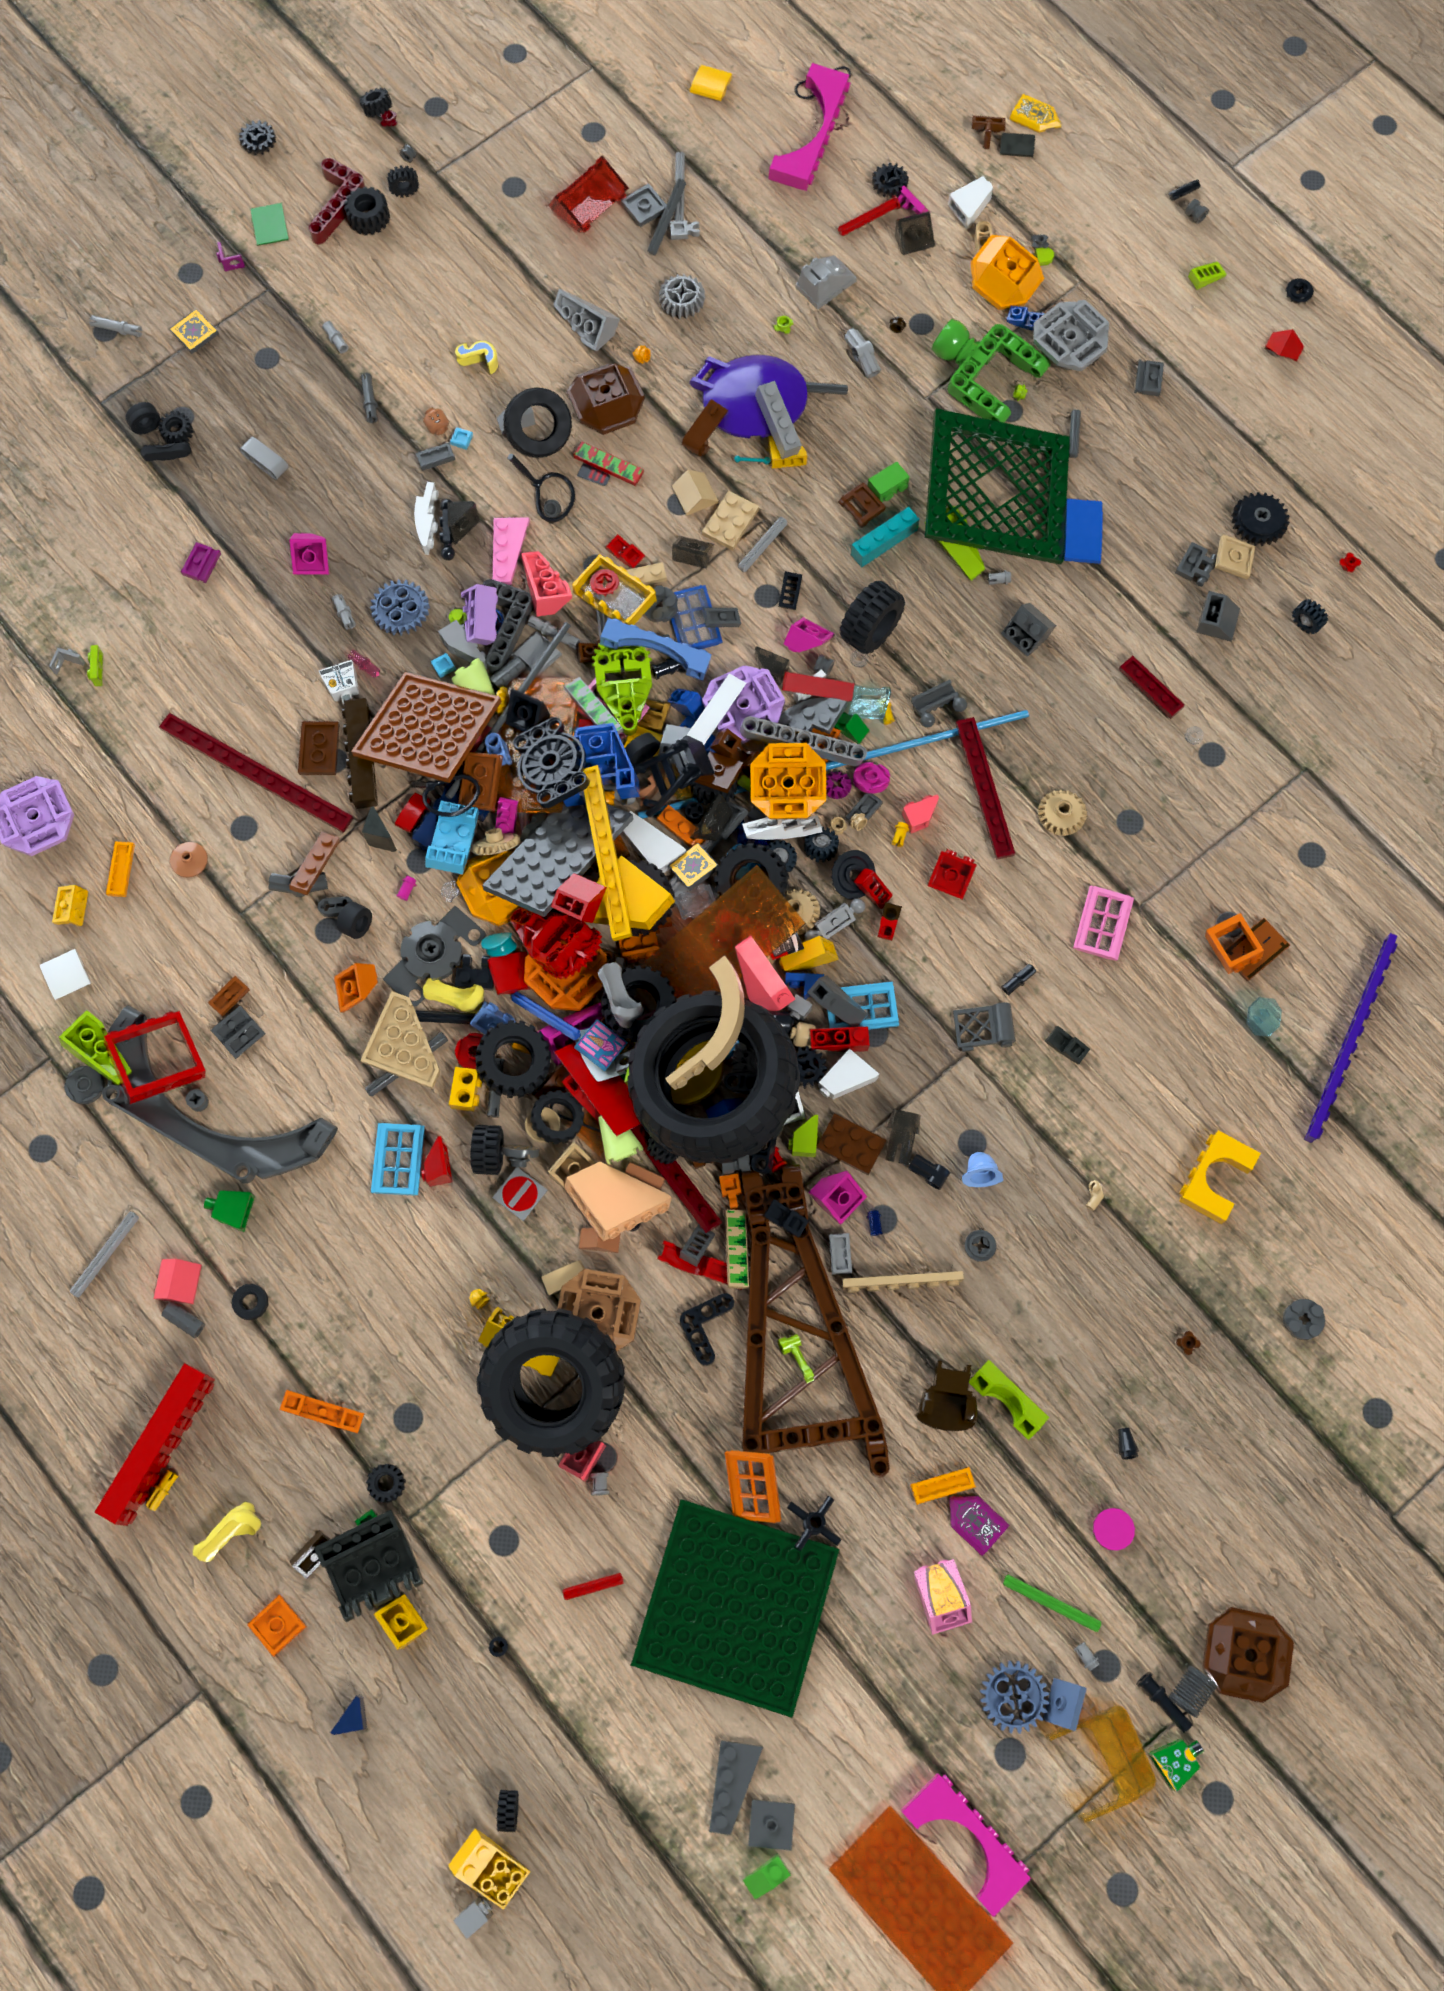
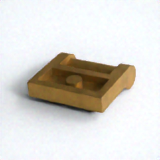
M647 699L646 705L662 710V713L648 709V712L637 723V726L662 733L670 712L671 703H661Z

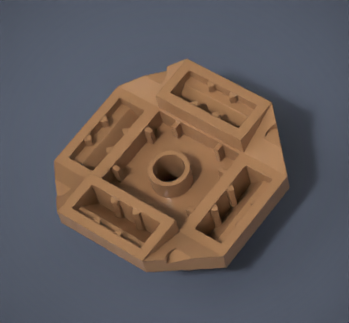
M584 1269L561 1287L558 1308L573 1311V1315L583 1319L587 1317L598 1324L597 1328L603 1334H608L616 1345V1352L634 1341L641 1299L624 1275ZM597 1309L604 1312L600 1319L593 1318V1312Z

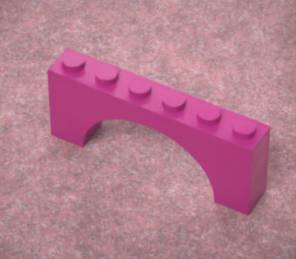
M937 1773L901 1811L916 1829L929 1821L946 1819L962 1824L976 1836L986 1858V1878L976 1897L994 1917L1031 1879L1027 1874L1030 1870L1021 1860L1017 1863L1013 1859L1012 1855L1014 1852L1006 1843L1001 1845L996 1838L999 1835L991 1826L986 1828L981 1821L984 1818L975 1808L972 1811L966 1805L968 1800L960 1791L957 1794L951 1788L953 1783L945 1774L941 1777Z

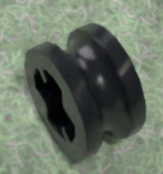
M498 1636L490 1641L489 1651L493 1656L501 1657L507 1652L508 1643L505 1638ZM495 1641H498V1643L502 1641L504 1643L502 1652L498 1653V1650L497 1652L493 1650Z

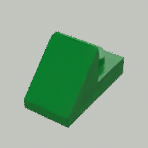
M843 712L834 728L841 730V734L857 744H860L870 731L856 713L850 716Z

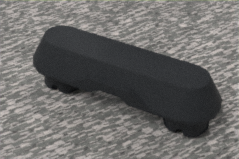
M180 441L179 443L162 446L145 445L141 449L140 454L146 461H166L187 457L191 454L192 449L187 441Z

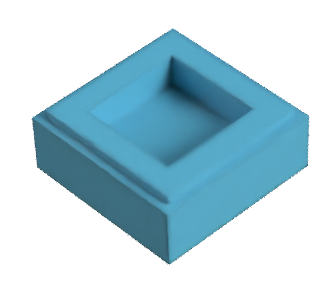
M456 427L450 444L467 450L472 440L473 432Z
M447 653L431 661L440 678L456 670Z

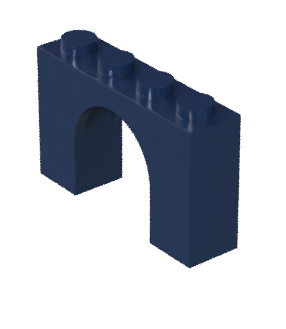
M455 780L448 783L444 788L442 796L435 800L433 804L435 810L438 811L441 801L458 804L460 788L452 799L445 796ZM479 810L478 820L483 822L490 811ZM432 812L426 813L423 823L412 834L414 845L426 852L428 845L431 846L438 815Z

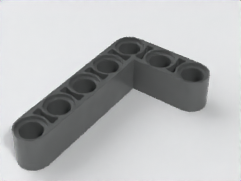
M488 579L484 581L483 585L497 588V605L509 609L495 642H493L486 657L488 670L494 674L507 664L533 610L531 595L527 591Z

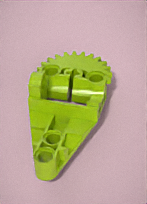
M598 643V647L601 650L594 649L596 656H592V660L595 661L592 667L595 668L597 694H600L614 715V718L623 727L622 733L628 736L633 735L637 731V723L641 719L642 710L652 688L650 670L652 658L648 657L650 651H646V647L623 646L614 650ZM637 656H643L644 660L637 661L635 658ZM620 658L624 660L625 672L641 670L642 678L605 682V674L621 672ZM605 659L608 663L601 665L599 661ZM629 704L632 707L629 710H624L622 706ZM626 722H631L634 724L631 728H626L624 726Z

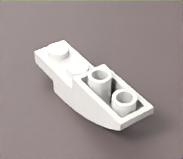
M427 482L424 497L417 496L415 502V525L425 555H429L430 548L433 549V535L438 530V523L434 518V502L438 500V490H436L433 482Z

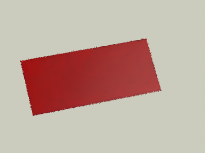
M576 1042L554 1051L616 1137L641 1124L635 1115L632 1100L629 1097L628 1086L620 1075L598 1082L589 1071L580 1052L574 1048Z

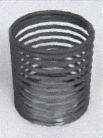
M1188 1666L1186 1669L1188 1672L1185 1671V1674L1177 1683L1178 1686H1175L1176 1689H1173L1174 1692H1171L1169 1698L1187 1713L1198 1718L1199 1713L1203 1710V1707H1205V1704H1207V1701L1215 1692L1214 1689H1217L1216 1687L1218 1686L1204 1673L1193 1666Z

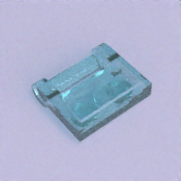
M855 686L848 714L853 716L856 713L860 718L884 719L891 696V688H863L862 686ZM862 695H877V696H881V699H861V698H862Z

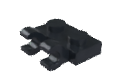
M463 954V967L456 969L455 987L465 989L476 984L482 986L484 990L493 991L494 982L487 961L490 956H482L481 969H471V955Z

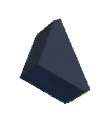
M356 1695L330 1733L332 1735L367 1729L363 1696Z

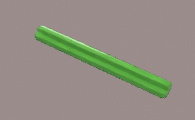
M1006 1575L1003 1581L1004 1586L1095 1632L1099 1631L1101 1621L1010 1575Z

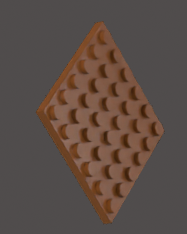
M405 672L351 752L353 756L450 783L502 702L500 696Z

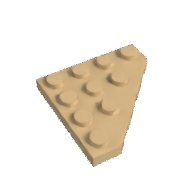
M391 991L360 1061L433 1089L440 1074V1069L409 997Z

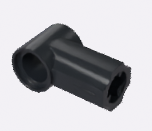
M916 1154L908 1167L910 1171L924 1178L926 1183L938 1190H941L950 1175V1171L942 1165L933 1164Z

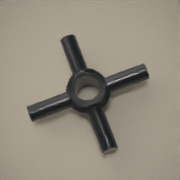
M827 1496L818 1511L810 1513L805 1512L792 1501L789 1503L787 1509L803 1520L804 1532L794 1545L796 1550L801 1551L811 1535L822 1534L836 1546L839 1545L842 1539L825 1527L826 1520L824 1516L834 1502L832 1497ZM810 1519L817 1521L818 1528L812 1527Z

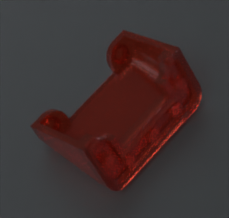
M602 155L596 160L595 164L590 166L568 188L554 196L548 206L577 232L581 233L583 231V233H586L592 227L590 224L617 200L621 202V199L627 196L626 192L629 187Z

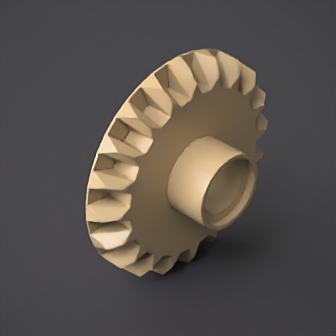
M1060 789L1059 791L1047 793L1042 798L1038 807V817L1041 824L1046 830L1056 835L1066 836L1074 834L1082 828L1086 821L1087 811L1082 798H1079L1076 793H1071L1069 790L1063 791ZM1063 808L1067 813H1062L1059 809Z
M500 828L486 831V837L475 842L472 850L477 855L501 853L516 847L521 843L520 836L515 833H502Z
M794 888L791 891L786 890L785 899L781 900L780 906L777 909L774 908L772 913L784 909L798 935L804 934L815 926L814 923L818 921L820 905L816 897L809 891L803 889L796 890ZM793 908H799L796 912H791Z

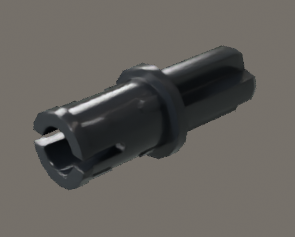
M1028 964L1018 973H1014L1013 977L1001 986L1002 990L1009 996L1019 986H1024V982L1036 973V969L1033 965Z

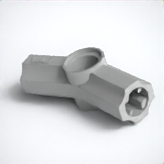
M854 328L849 329L844 335V339L852 349L854 359L860 362L867 378L876 376L881 372V369L874 356L872 343L869 340L865 341L858 330Z

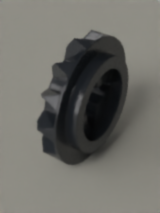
M1301 278L1291 280L1285 290L1287 297L1291 298V302L1297 301L1298 304L1311 300L1314 293L1312 284ZM1302 289V293L1296 294L1297 291Z

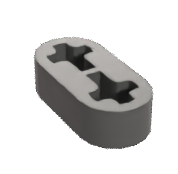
M349 897L325 898L318 903V910L324 917H337L343 909L340 906H344L346 902L350 903L353 901ZM326 904H329V906L331 907L328 908V911L324 910Z

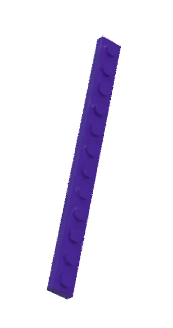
M1390 933L1384 939L1304 1138L1309 1143L1320 1139L1324 1129L1321 1126L1323 1121L1326 1122L1329 1118L1330 1104L1333 1105L1337 1098L1335 1091L1343 1083V1071H1346L1351 1063L1349 1056L1357 1048L1358 1043L1355 1041L1357 1036L1360 1037L1363 1033L1364 1026L1362 1024L1371 1013L1369 1007L1371 1003L1375 1002L1378 995L1376 989L1381 986L1384 980L1382 974L1391 963L1389 959L1390 954H1393L1398 944L1395 943L1397 935Z

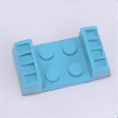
M441 801L438 811L451 813L461 810L466 806ZM471 807L459 816H438L431 846L428 845L426 853V868L463 875L479 815L478 808Z

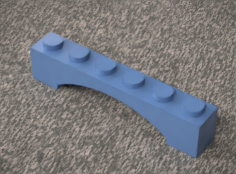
M608 618L600 637V645L614 650L623 646H640L662 652L677 661L687 671V676L702 681L712 656L706 650L692 648L689 644L675 642L672 638L661 637L652 631H644L635 625L622 623L618 619Z

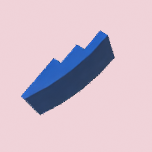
M1067 499L1064 561L1101 564L1102 501Z

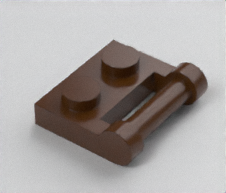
M864 482L845 494L838 501L858 521L857 524L861 528L865 527L869 521L886 509V506ZM853 499L866 515L862 516L849 501Z

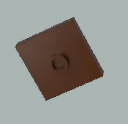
M710 751L708 757L715 774L701 776L694 782L728 793L743 769L744 763Z

